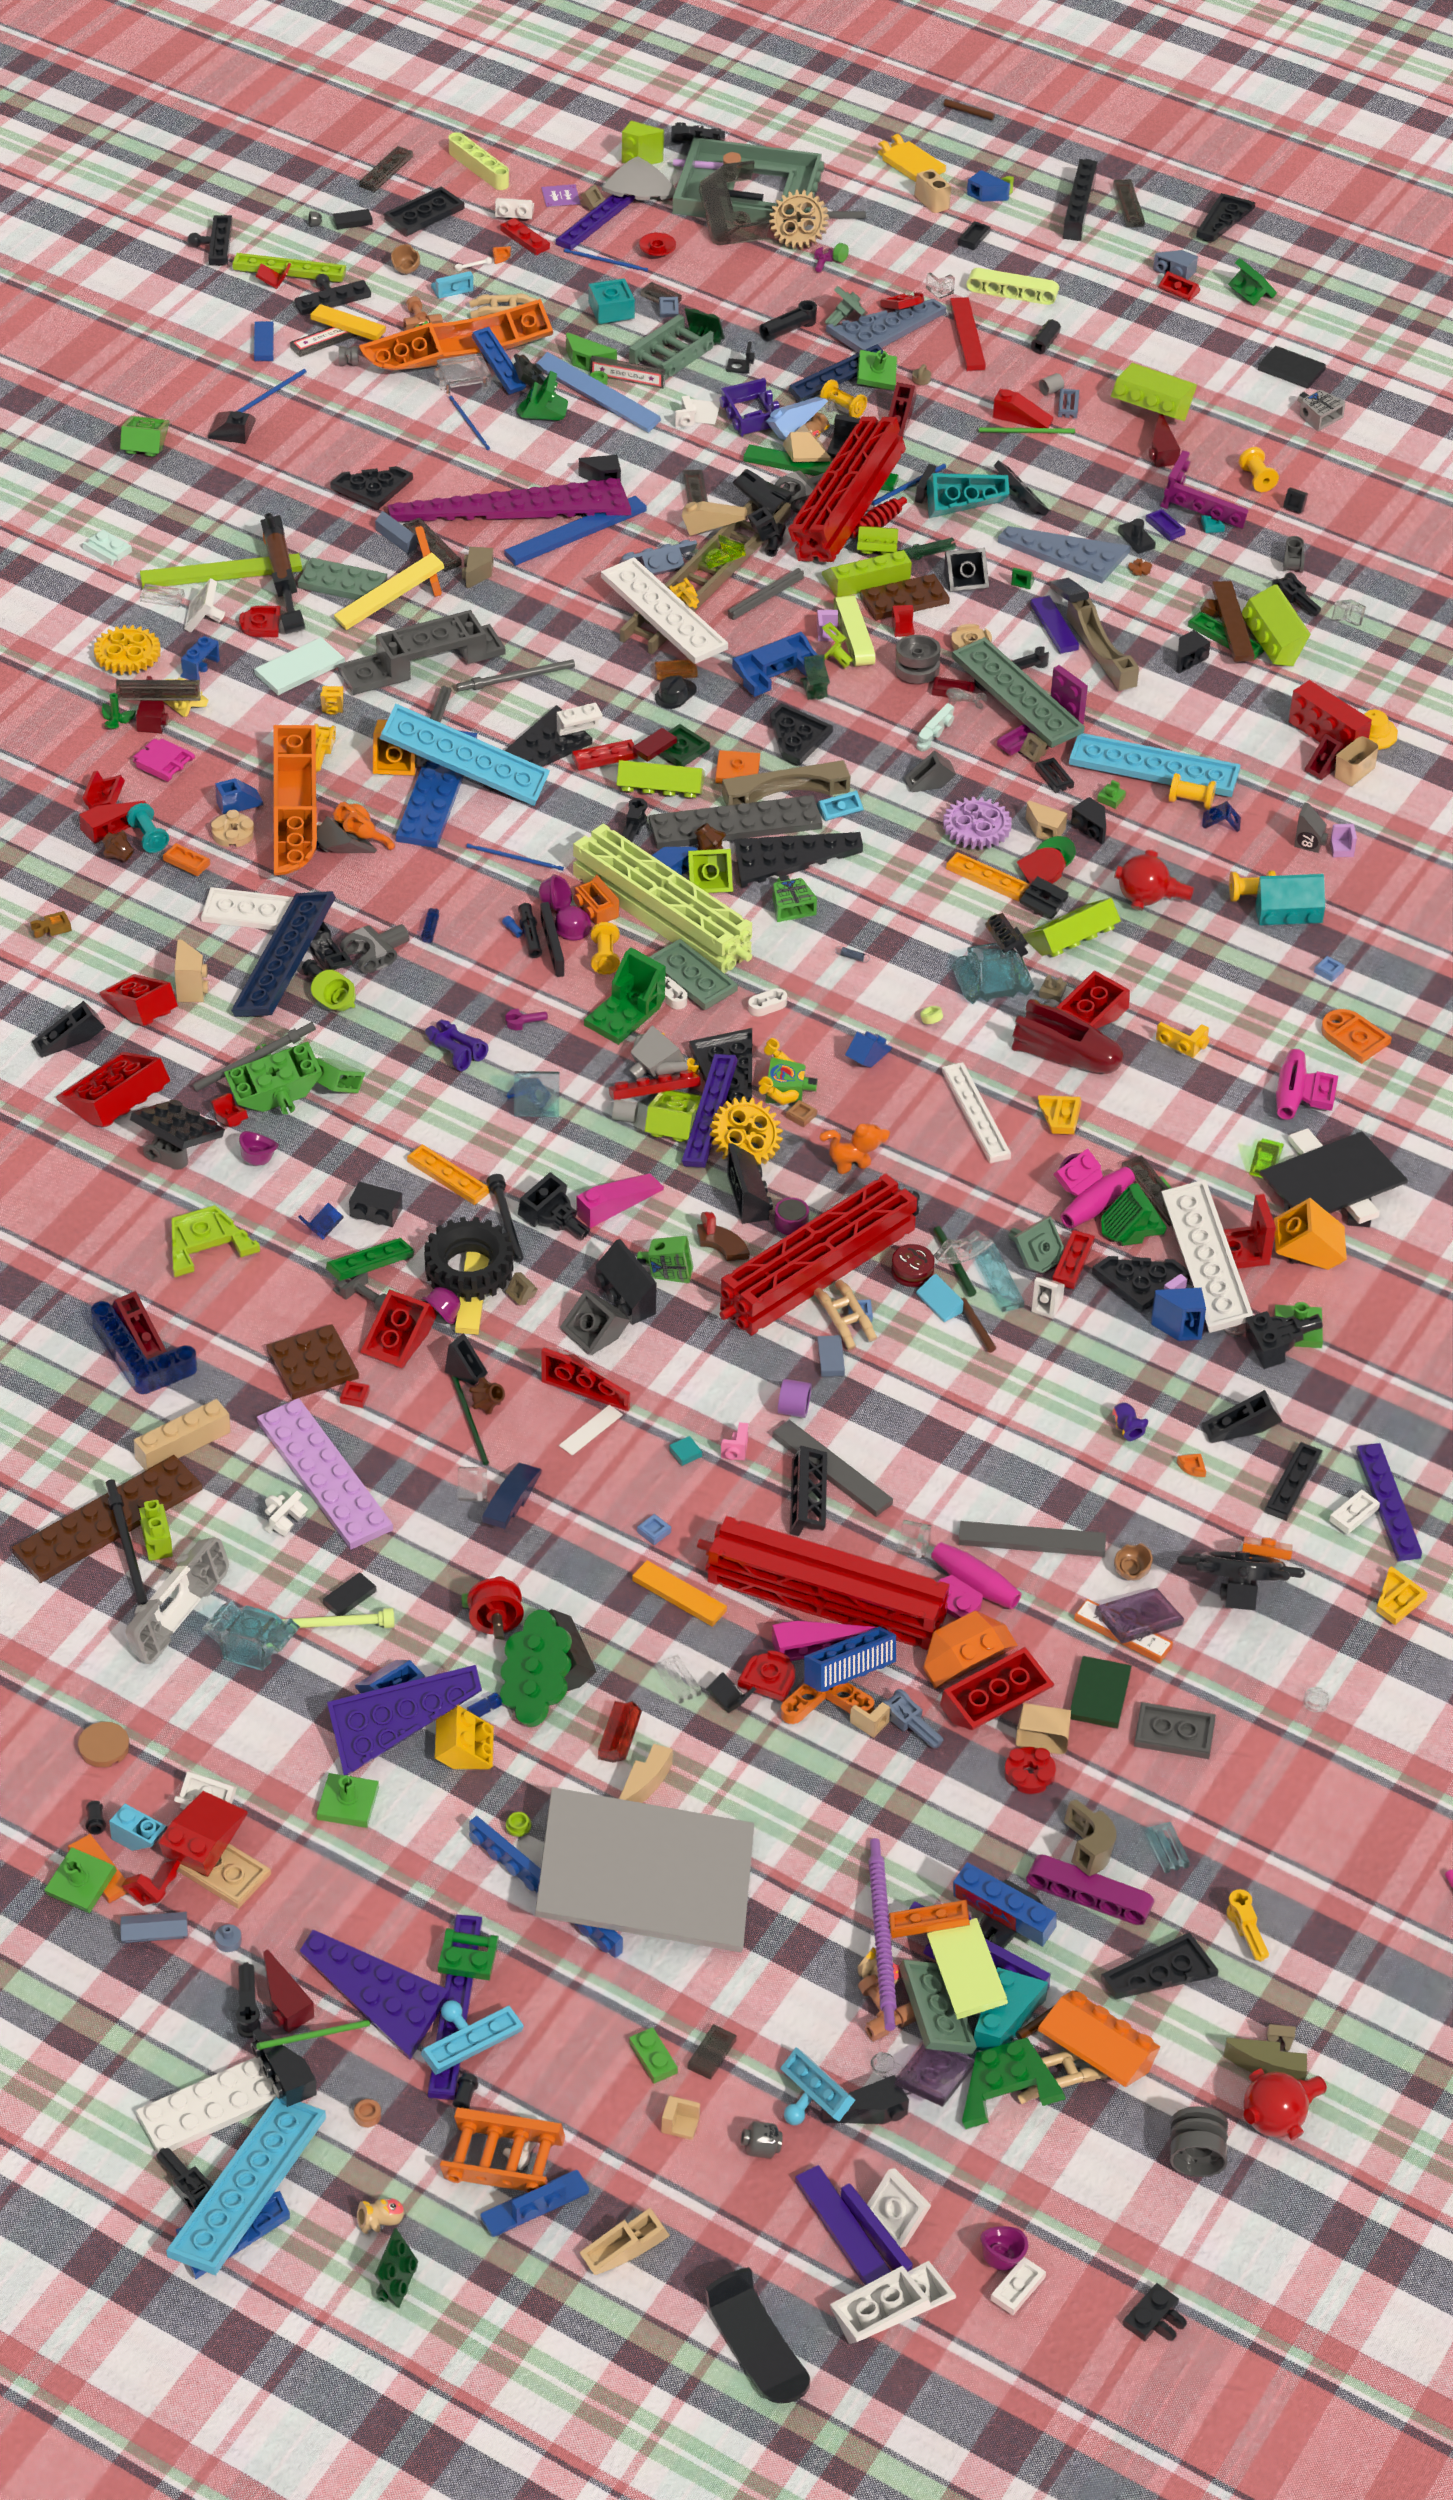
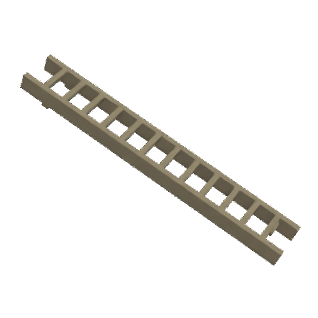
M751 500L743 506L747 509V515L759 509ZM786 502L773 515L776 524H783L790 517L791 504ZM747 515L743 521L723 526L665 584L668 588V586H675L682 582L684 578L703 585L699 591L695 590L699 603L696 604L697 608L689 607L694 612L765 542L761 541L751 524L747 522ZM743 527L755 532V535L750 538L736 531ZM732 537L746 544L742 548H738L726 543V541ZM722 548L735 555L729 559L715 552ZM710 558L725 565L719 570L705 564V562ZM701 569L714 576L707 580L694 573ZM635 611L633 617L620 629V641L624 643L633 633L649 640L648 653L653 655L667 638L659 631L653 634L639 628L644 622L652 624L638 611Z

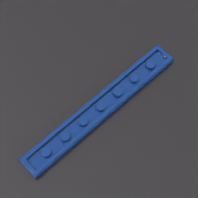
M637 496L628 498L631 515H606V512L595 513V516H585L505 549L504 556L515 566L646 512L647 506Z

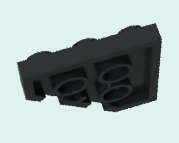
M678 122L671 127V141H693L694 137L725 141V131L719 128L706 129L701 125L686 126V123Z
M398 466L389 467L387 471H378L376 468L362 470V473L350 474V471L342 472L330 482L331 489L380 509L413 480V473Z
M780 703L770 713V722L782 758L799 766L833 733V725L783 703Z
M1108 1256L1092 1268V1274L1141 1312L1153 1304L1155 1290H1163L1164 1285L1179 1274H1182L1187 1280L1190 1279L1188 1270L1174 1259L1156 1262L1151 1261V1258L1132 1257V1260H1120L1118 1256Z

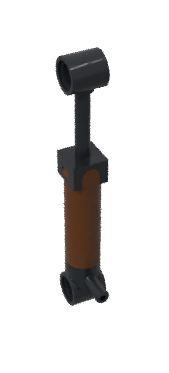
M271 513L265 514V519L260 520L267 546L274 586L278 597L284 596L287 613L281 614L285 633L289 634L306 628L301 610L295 611L291 594L298 591L293 576L280 515L272 516Z

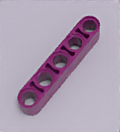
M1047 1855L1036 1856L1026 1877L1028 1884L1036 1889L1134 1925H1143L1146 1922L1154 1904L1152 1895L1143 1890L1099 1874L1088 1876L1077 1866Z

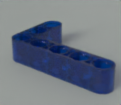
M99 1301L92 1305L93 1329L136 1393H151L188 1378L197 1372V1356L193 1347L187 1345L180 1346L147 1360L113 1307L105 1301Z

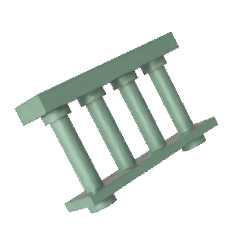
M678 314L629 347V363L636 366L645 360L660 368L661 381L664 382L713 348V332L710 331L701 337L685 329V317ZM682 335L694 342L687 345L676 338ZM671 344L682 351L676 354L664 346ZM658 352L669 359L663 362L652 356V354Z

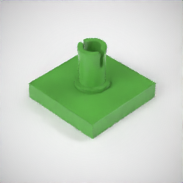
M860 350L858 355L857 384L894 390L896 386L897 357L888 355L885 351L881 354V350L877 351V353Z
M1298 1302L1295 1306L1275 1305L1274 1316L1284 1318L1294 1316L1302 1320L1319 1314L1322 1320V1307H1309L1304 1302ZM1323 1328L1303 1334V1340L1296 1342L1293 1346L1322 1348Z
M329 1773L317 1811V1820L367 1828L379 1789V1781Z
M71 1847L44 1891L48 1896L90 1914L117 1869L112 1864Z

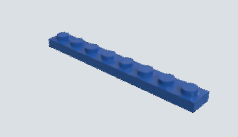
M477 1815L469 1821V1836L472 1842L477 1846H482L493 1860L501 1862L511 1875L519 1877L529 1890L538 1893L541 1869ZM575 1924L585 1937H590L603 1952H608L614 1958L623 1953V1937L615 1930Z

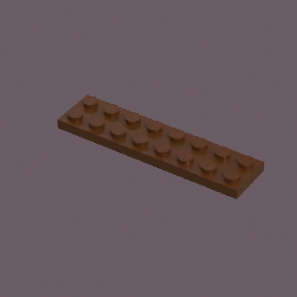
M175 1455L117 1487L118 1493L122 1496L124 1502L123 1512L129 1532L140 1526L141 1516L139 1508L144 1507V1502L158 1500L159 1504H163L164 1510L167 1511L202 1490V1483ZM109 1494L102 1495L13 1546V1555L39 1583H42L120 1538L113 1510L110 1509L108 1504Z

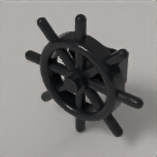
M1208 1551L1195 1553L1193 1557L1181 1555L1177 1558L1179 1565L1193 1566L1199 1572L1226 1577V1583H1221L1220 1598L1221 1601H1224L1226 1608L1255 1611L1258 1590L1256 1580L1287 1581L1290 1577L1302 1578L1305 1576L1303 1568L1287 1567L1284 1562L1278 1559L1254 1555L1245 1551Z

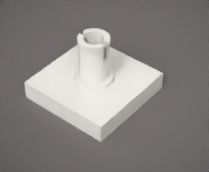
M210 578L190 602L184 627L185 630L192 632L205 615L217 623H220V620L223 619L225 611L213 606L217 586L215 580Z
M895 2168L887 2171L867 2204L900 2248L906 2247L932 2206Z

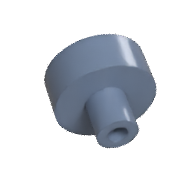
M226 1924L216 1930L215 1944L219 1950L233 1952L240 1947L242 1938L238 1927Z

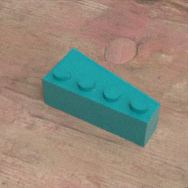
M932 473L926 481L929 518L1003 502L1009 495L1008 475Z

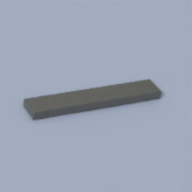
M790 1419L773 1431L772 1437L793 1454H796L800 1445L827 1452V1480L875 1517L893 1504L892 1497ZM809 1456V1460L815 1466L820 1464V1459Z
M960 1521L958 1545L1105 1557L1106 1533Z

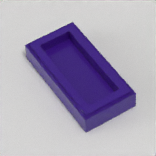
M1163 509L1146 515L1145 521L1167 540L1172 541L1185 535L1186 529Z

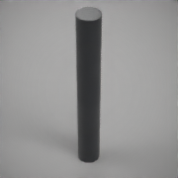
M709 187L710 195L755 201L764 200V194Z

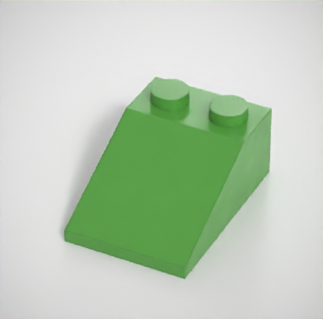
M130 416L122 425L120 449L130 454H136L137 451L145 452V455L156 456L163 449L170 420Z

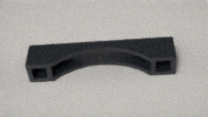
M1091 159L1079 160L1065 216L1063 239L1081 241L1088 203L1096 181L1098 161H1092Z

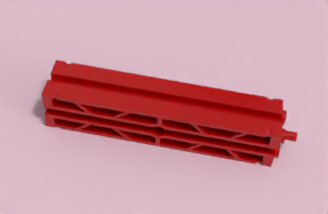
M862 416L860 418L859 424H856L793 520V524L788 528L792 542H798L794 548L798 561H813L815 557H818L819 562H834L836 555L840 553L858 525V522L862 519L900 460L901 454L906 450L903 437L898 435L900 427L897 417H882L880 422L876 417Z
M883 1174L878 1180L872 1181L733 1270L732 1274L722 1277L721 1312L719 1316L722 1320L727 1318L734 1320L736 1318V1324L741 1330H745L750 1336L754 1335L760 1328H765L814 1296V1291L817 1288L825 1289L902 1239L905 1234L914 1231L916 1217L912 1213L916 1211L917 1198L905 1188L900 1190L898 1182L888 1174Z
M726 1516L723 1523L718 1524L714 1535V1542L699 1539L697 1543V1548L705 1550L706 1556H709L705 1571L708 1572L709 1583L721 1584L725 1588L841 1624L872 1626L875 1628L880 1626L896 1634V1641L915 1647L920 1646L921 1649L928 1650L933 1632L942 1627L947 1616L948 1603L946 1601L949 1597L950 1586L948 1583L936 1582L932 1578L746 1521H737L733 1517Z

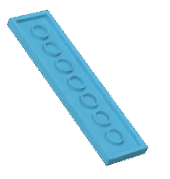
M395 704L380 736L381 740L535 806L550 770L398 704Z
M1085 733L1077 736L1069 758V765L1171 785L1175 773L1181 775V781L1208 786L1211 781H1216L1215 794L1228 797L1233 795L1241 764Z
M276 2097L167 2248V2258L216 2275L325 2121V2110L302 2102L286 2107L283 2099Z

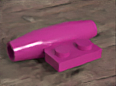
M1300 1049L1290 1050L1279 1074L1276 1091L1278 1116L1285 1120L1292 1119L1302 1100L1310 1104V1107L1332 1111L1338 1076L1318 1071L1307 1074L1305 1053Z
M1087 1148L1056 1171L1053 1175L1065 1191L1076 1196L1071 1204L1062 1212L1060 1216L1062 1223L1067 1228L1072 1229L1093 1219L1104 1211L1135 1181V1175L1128 1167H1122L1103 1177L1101 1165Z
M943 1542L938 1543L934 1548L931 1558L949 1574V1576L941 1578L938 1582L950 1584L949 1597L946 1601L948 1603L947 1613L954 1618L959 1619L975 1610L979 1611L983 1598L1008 1609H1013L1020 1601L1022 1593L999 1572L971 1554Z

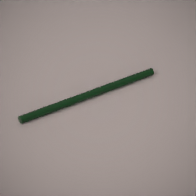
M451 1376L483 1465H488L489 1461L459 1380Z

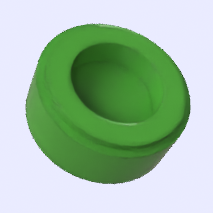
M838 243L833 250L834 260L842 263L847 259L849 254L848 245Z
M602 371L590 373L589 376L605 385L608 384L606 373Z

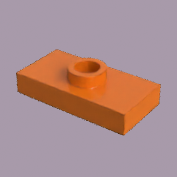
M177 843L163 854L164 861L197 877L211 865L209 858Z

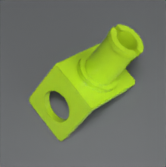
M829 622L822 629L836 643L822 659L824 661L833 656L845 669L854 660L841 648V644L847 638Z

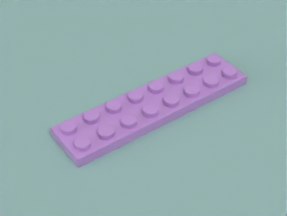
M299 1398L257 1416L258 1425L350 1550L393 1531L392 1522Z

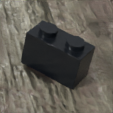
M363 1182L357 1184L349 1199L351 1217L389 1227L394 1226L403 1209L401 1192Z

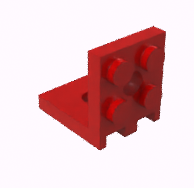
M1264 1194L1255 1195L1250 1227L1224 1229L1229 1247L1237 1249L1236 1251L1231 1250L1237 1269L1270 1265L1276 1226Z

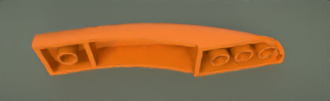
M538 299L504 311L476 318L437 324L430 322L359 345V348L365 358L378 367L390 370L413 369L482 357V352L471 336L474 331L490 327L504 350L553 335V329L542 301Z
M273 725L274 876L285 875L299 870L311 860L316 850L315 725Z

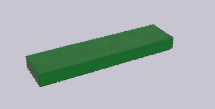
M1199 612L1188 621L1189 628L1230 649L1221 622L1202 612ZM1250 639L1255 660L1264 653V649L1258 642Z
M398 1238L329 1261L326 1264V1269L336 1279L342 1281L414 1256V1249L402 1238Z

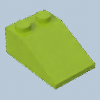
M674 1090L658 1093L648 1106L645 1132L651 1133L654 1137H673V1140L680 1142L688 1140L702 1096Z

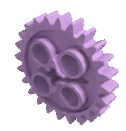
M972 797V801L964 798L963 803L957 800L956 805L950 804V809H946V814H944L943 829H945L946 835H950V840L956 839V844L962 842L964 848L971 845L972 849L975 846H979L980 850H983V846L986 845L991 849V844L999 846V841L1005 842V837H1009L1012 818L1009 817L1010 812L1005 811V806L999 807V802L992 804L991 799L984 801L983 797L979 800Z

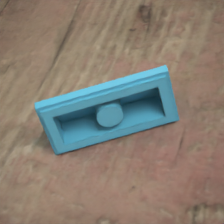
M857 790L824 799L817 803L819 813L825 821L864 810Z
M937 1274L931 1276L916 1291V1294L943 1322L963 1313V1300Z

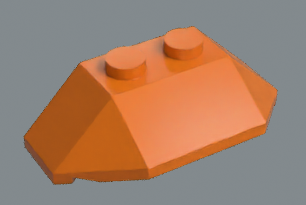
M975 1610L933 1632L923 1669L936 1689L1016 1648L1018 1645L1004 1623Z

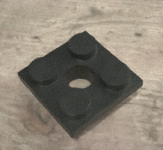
M515 354L514 359L516 362L514 367L519 380L530 387L533 386L534 382L542 385L546 379L542 373L544 369L538 363L532 364L525 355Z

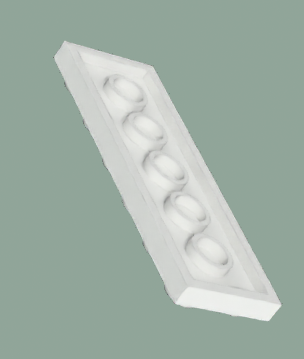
M254 2057L137 2109V2117L157 2154L161 2148H170L171 2151H174L268 2109L276 2095L271 2077L267 2079L263 2072L261 2058Z

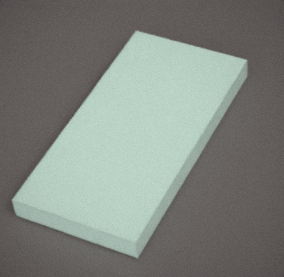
M320 637L254 668V674L277 695H280L337 668L338 664L345 662V658Z

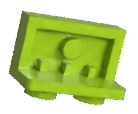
M859 527L857 550H861V553L872 554L873 551H881V554L886 555L897 552V528Z

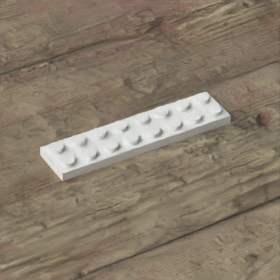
M634 557L601 571V578L694 664L728 650V642Z
M1206 1179L1161 1191L1193 1288L1202 1287L1206 1305L1205 1323L1209 1333L1245 1324V1318L1253 1316V1312Z

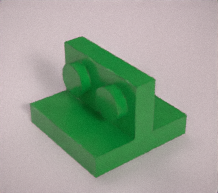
M1239 257L1235 264L1240 271L1228 285L1253 306L1265 293L1273 299L1277 294L1275 289L1261 274Z

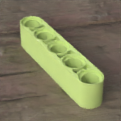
M455 132L449 135V154L493 188L505 190L509 187V168L464 134Z
M974 268L966 284L967 288L975 293L1045 305L1053 304L1059 291L1058 283L1052 280L983 268Z
M855 595L834 597V610H838V623L842 634L847 638L845 643L850 657L854 659L852 662L853 666L875 664V651Z

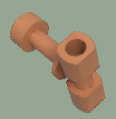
M413 296L407 300L406 306L408 310L415 315L414 317L403 318L404 331L415 328L417 325L421 326L425 321L432 324L443 323L441 314L427 315L426 312L421 311L423 305L419 297Z
M869 1975L858 1984V1988L863 1996L870 1995L879 2009L877 2018L867 2022L865 2026V2031L872 2042L888 2035L890 2032L885 2029L884 2013L880 2009L879 1983L876 1975ZM911 2002L896 2008L894 2011L895 2026L900 2024L903 2028L916 2022Z

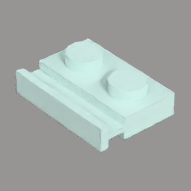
M101 530L90 537L87 543L83 542V549L111 566L114 564V561H119L132 552L131 545L105 530Z

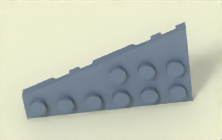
M930 299L910 308L895 309L894 312L890 313L885 310L861 316L857 321L850 322L845 320L842 321L841 325L837 326L829 324L826 325V332L858 353L860 350H865L876 344L883 348L946 314V306L935 299Z
M1007 526L998 536V543L1099 583H1103L1130 553L1131 548L1128 545Z

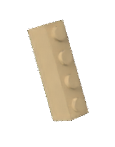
M217 1399L133 1439L135 1459L146 1471L172 1455L180 1458L231 1433L229 1413Z

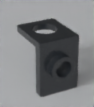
M748 342L746 360L729 358L726 372L749 374L750 366L754 364L755 353H752V342ZM733 364H740V365H742V367H741V368H734V367H732V365H733Z
M724 1672L720 1673L706 1688L728 1713L741 1706L756 1690L755 1687H752L745 1693H742Z

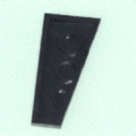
M1221 193L1197 230L1196 238L1214 242L1255 209L1256 202Z
M1188 1932L1103 1973L1101 1981L1114 1999H1120L1217 1977L1219 1970L1192 1934Z

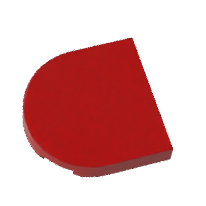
M914 292V296L900 294L881 299L880 304L881 307L899 310L921 304L925 300L923 293Z
M281 606L250 607V610L242 612L239 616L241 631L252 637H279Z
M1049 847L1038 849L1017 861L1019 868L1030 885L1037 876L1053 884L1061 878L1062 872L1066 867V861L1062 853L1055 848Z
M768 1651V1653L758 1656L754 1655L747 1662L740 1675L738 1687L747 1690L755 1687L756 1690L754 1692L784 1702L795 1682L796 1670L790 1658L784 1653Z

